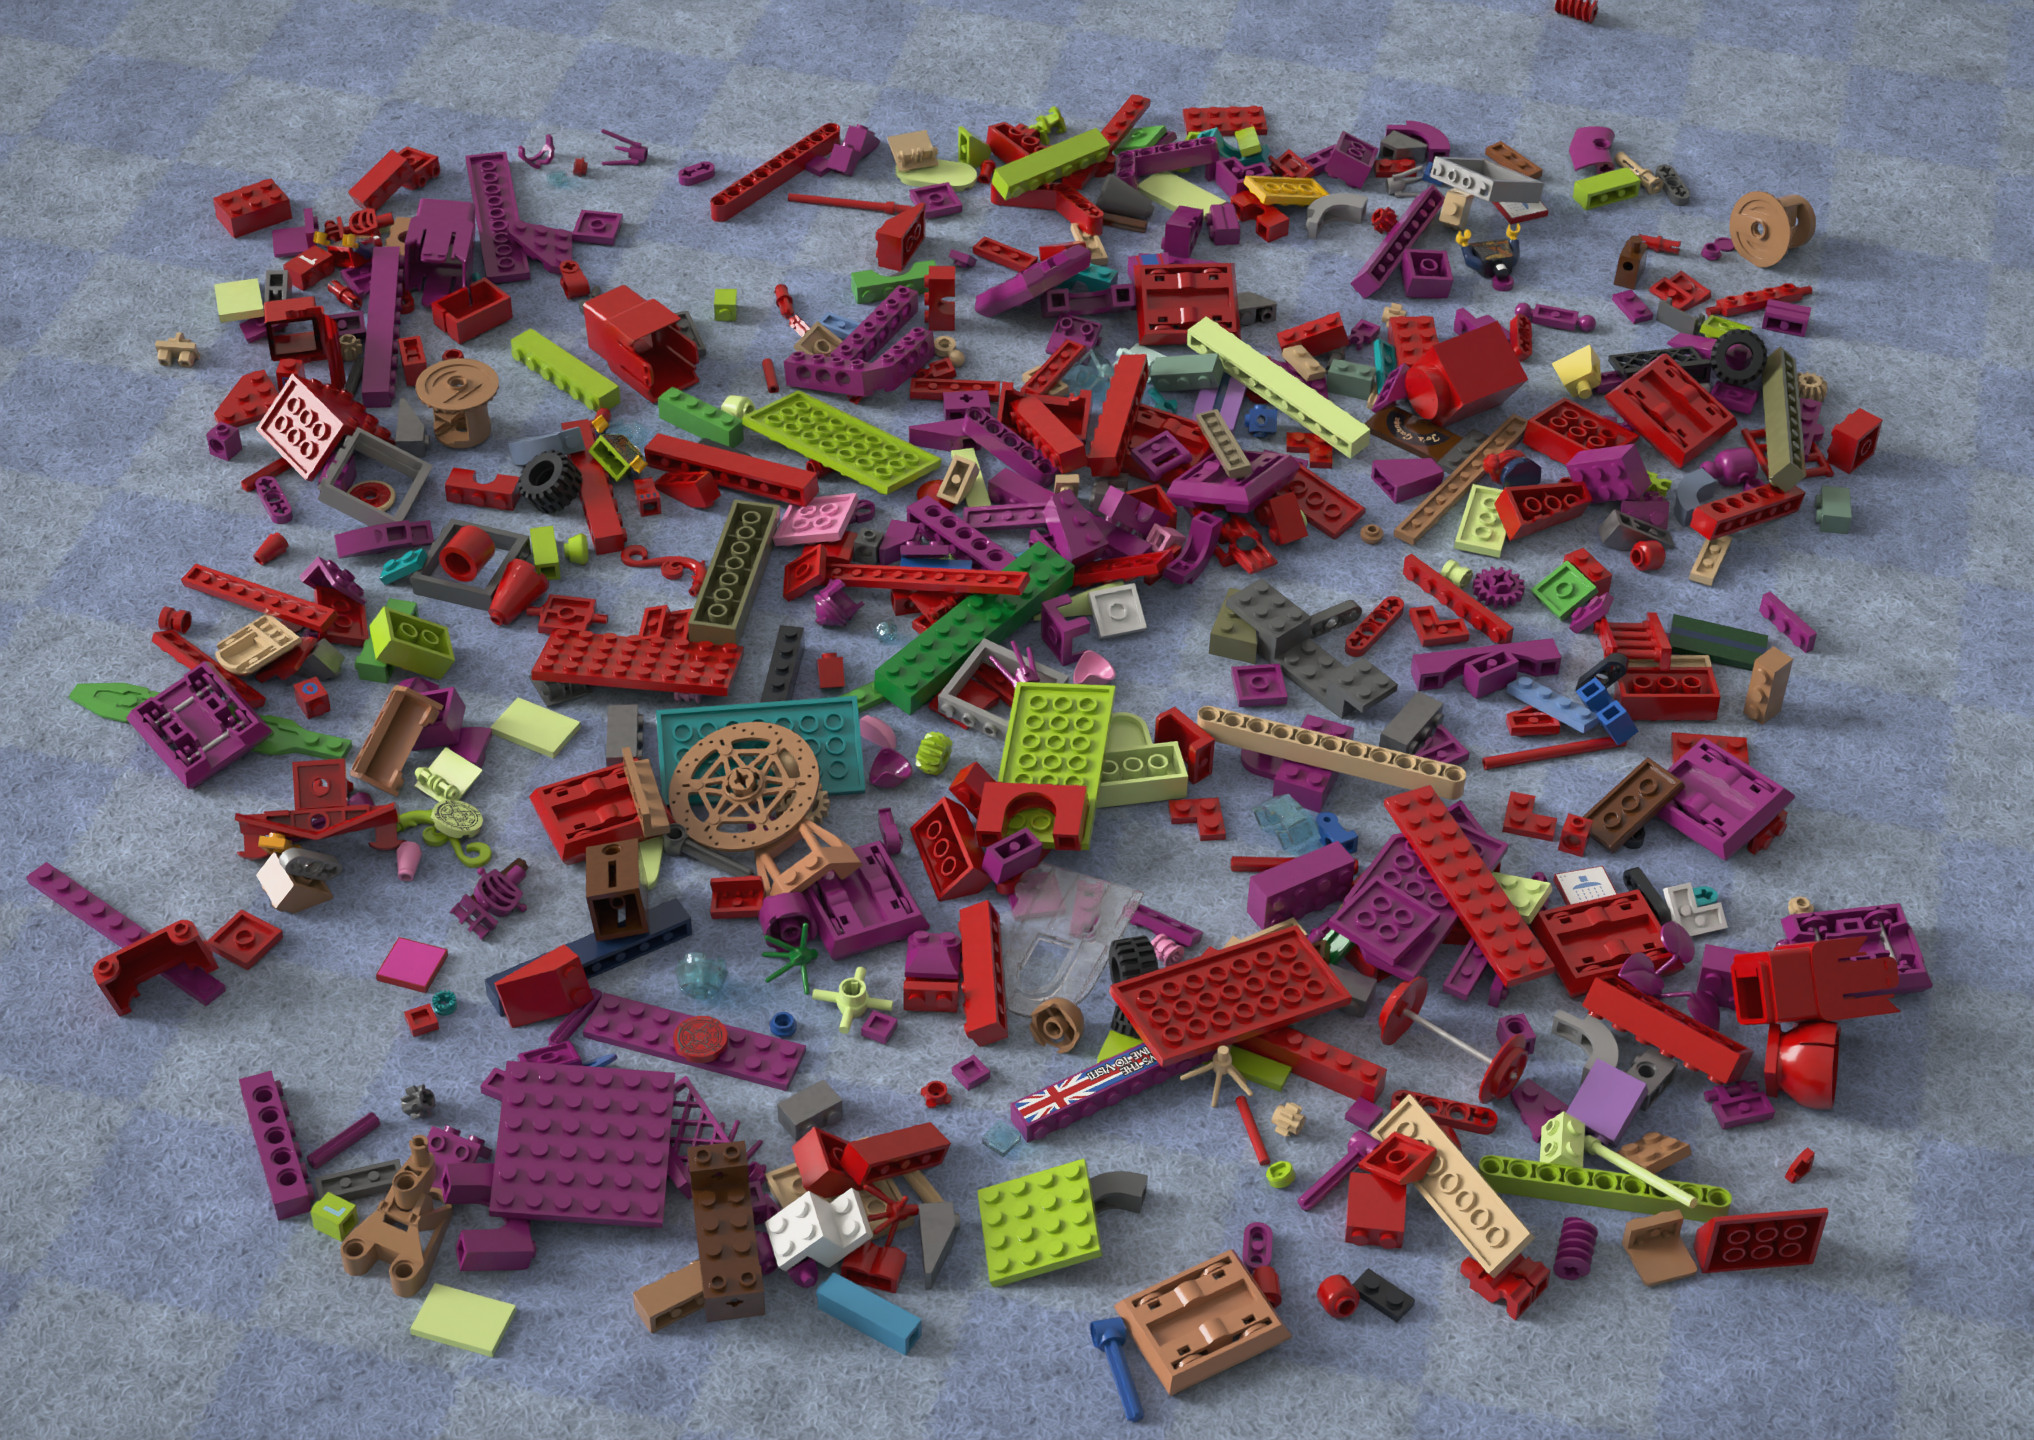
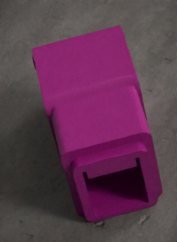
M422 198L419 202L416 216L410 219L404 244L405 291L418 287L417 291H421L423 279L427 277L421 300L423 306L432 307V302L449 295L452 279H456L453 292L467 287L469 294L475 246V205L472 202Z

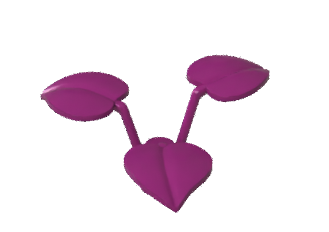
M1675 921L1667 922L1662 926L1661 940L1665 948L1673 954L1672 958L1654 972V964L1651 959L1644 953L1637 952L1624 962L1618 976L1629 981L1632 986L1636 987L1643 994L1653 996L1659 1000L1662 998L1689 997L1687 1006L1694 1019L1719 1032V1007L1713 997L1706 991L1699 990L1695 994L1692 991L1662 993L1664 981L1659 975L1677 961L1678 958L1684 964H1688L1695 955L1694 943L1689 933Z

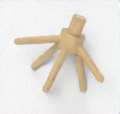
M1233 1044L1220 1046L1218 1052L1213 1056L1212 1062L1180 1077L1184 1081L1199 1074L1203 1075L1213 1069L1217 1073L1211 1103L1213 1108L1217 1106L1222 1075L1228 1073L1248 1096H1253V1092L1246 1085L1247 1080L1232 1064V1057L1229 1052Z

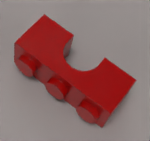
M1250 189L1231 196L1230 204L1235 205L1237 218L1242 223L1248 220H1256L1255 233L1267 243L1288 235L1289 218L1273 205L1261 203L1260 199L1250 192Z
M929 266V275H924V288H929V292H924V306H929V310H924V323H929V331H955V301L942 300L945 297H955V266Z
M453 467L445 483L446 500L457 504L514 511L521 496L518 488L520 484L518 481L519 477L497 474L492 482L480 484L477 483L475 470Z

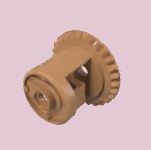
M1753 191L1745 194L1736 202L1730 216V235L1736 251L1740 256L1757 267H1769L1777 264L1788 253V249L1808 243L1813 237L1816 228V217L1812 206L1804 197L1796 194L1775 198L1774 194H1769L1768 192ZM1759 224L1764 228L1763 234H1760L1758 231Z
M449 359L428 367L420 374L416 381V394L418 399L422 401V404H427L428 408H433L434 433L440 443L448 447L463 449L474 447L489 437L491 433V420L488 415L487 404L488 401L493 400L499 389L498 376L489 365L473 359ZM467 429L465 432H459L458 430Z

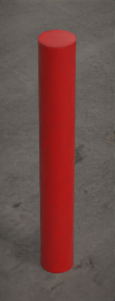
M1239 1096L1235 1099L1259 1164L1260 1166L1268 1165L1271 1161L1246 1097Z

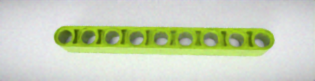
M1496 1155L1482 1157L1478 1165V1172L1497 1193L1651 1215L1679 1209L1686 1220L1708 1222L1713 1217L1728 1216L1732 1201L1729 1191L1721 1187L1663 1179L1697 1198V1205L1694 1208H1690L1631 1174Z

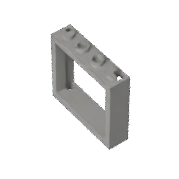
M1435 157L1430 177L1488 202L1539 203L1544 183L1490 160L1479 158ZM1486 190H1489L1488 195L1485 196Z
M357 427L352 437L347 436L343 444L346 448L339 449L334 459L337 463L332 462L326 473L329 477L322 478L317 488L321 491L317 500L368 526L404 521L427 480L433 465ZM354 450L414 479L394 517L334 487Z
M983 638L938 695V712L946 715V717L960 721L968 727H973L990 737L1005 742L1009 721L956 697L982 663L998 669L989 659L990 655H993L1014 677L1016 670L1020 668L1014 651ZM1022 655L1025 665L1030 668L1028 658ZM1034 661L1040 678L1039 683L1069 684V676Z

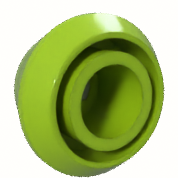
M580 533L568 538V543H564L565 558L570 557V562L580 565L588 563L589 555L586 535Z

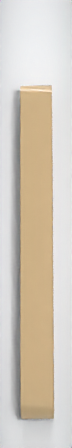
M1203 706L1198 710L1197 725L1211 735L1215 742L1410 790L1431 785L1439 797L1446 799H1459L1464 793L1466 772L1462 767L1213 706Z

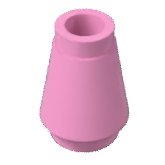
M407 841L401 843L396 850L398 878L401 881H412L414 879L422 856L420 846L415 842Z

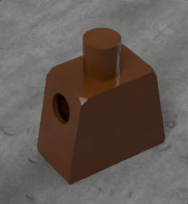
M1631 236L1627 240L1619 256L1613 285L1631 290L1635 289L1645 270L1648 245L1642 243L1641 237ZM1628 266L1633 267V269L1628 271Z

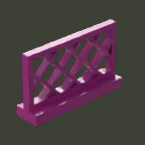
M685 1076L674 1084L673 1108H685L681 1119L671 1120V1125H679L676 1137H670L667 1173L677 1188L689 1200L692 1198L688 1156L678 1155L681 1144H692V1147L731 1141L690 1079ZM687 1087L689 1089L687 1100L676 1101L677 1094ZM691 1108L702 1109L699 1120H688ZM686 1126H697L694 1138H683ZM704 1127L715 1128L712 1139H701Z

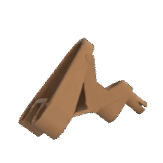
M424 1135L412 1137V1140L409 1141L412 1155L394 1176L392 1186L386 1198L381 1200L374 1213L347 1236L340 1247L343 1267L349 1275L361 1276L366 1274L378 1259L390 1264L389 1274L392 1290L397 1296L403 1298L415 1295L426 1283L453 1216V1205L445 1204L442 1189L431 1187L436 1176V1163L434 1155L429 1152L428 1139ZM432 1199L441 1201L445 1206L434 1209ZM399 1221L409 1227L406 1232L392 1225ZM435 1229L422 1254L419 1231Z

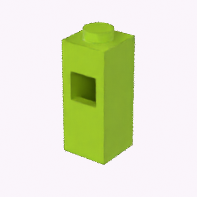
M553 525L529 528L534 566L536 567L535 572L539 576L543 573L547 580L561 579Z

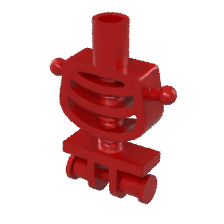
M366 208L365 210L354 212L350 216L349 226L344 227L341 216L337 217L338 224H335L332 220L326 221L324 223V232L327 234L326 241L332 239L335 242L341 241L343 234L381 237L380 228L394 225L395 221L392 212L377 216L375 209Z

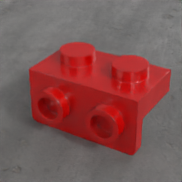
M1290 149L1277 160L1272 155L1268 157L1271 164L1269 168L1276 176L1280 174L1281 177L1312 178L1316 174L1314 168Z
M761 876L710 879L712 889L710 915L712 919L759 917L763 900L766 898V890Z

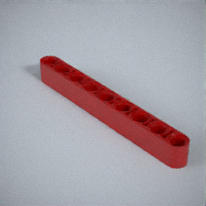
M835 123L824 124L713 196L710 200L712 220L715 222L729 220L805 170V164L817 155L825 157L831 153L834 144H841L840 126Z

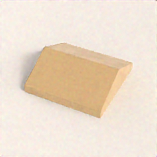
M817 321L794 345V349L796 352L802 351L805 354H823L824 357H831V353L843 341Z

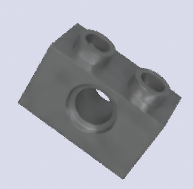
M1651 1047L1643 1055L1638 1054L1629 1071H1623L1647 1084L1649 1092L1639 1108L1644 1112L1649 1109L1672 1083L1678 1065L1677 1062Z

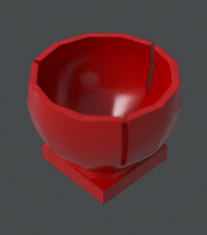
M1818 1020L1805 1021L1787 1032H1782L1781 1024H1769L1764 1068L1766 1096L1778 1098V1091H1783L1799 1105L1817 1110L1833 1109L1839 1059V1044H1836L1839 1043L1838 1023Z

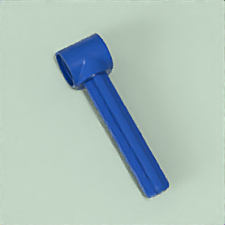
M1121 1317L1092 1321L1090 1323V1333L1095 1348H1099L1106 1353L1127 1420L1138 1422V1420L1144 1417V1412L1122 1348L1126 1341L1123 1320Z

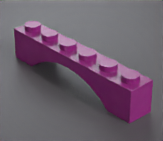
M1553 638L1415 654L1412 657L1411 674L1418 691L1440 689L1448 682L1464 674L1465 663L1505 647L1519 661L1518 672L1534 677L1559 674L1561 655Z

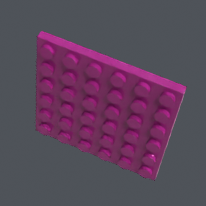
M506 1061L489 1217L663 1228L675 1073Z

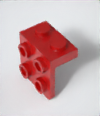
M959 976L958 979L906 977L903 987L904 1011L957 1012Z

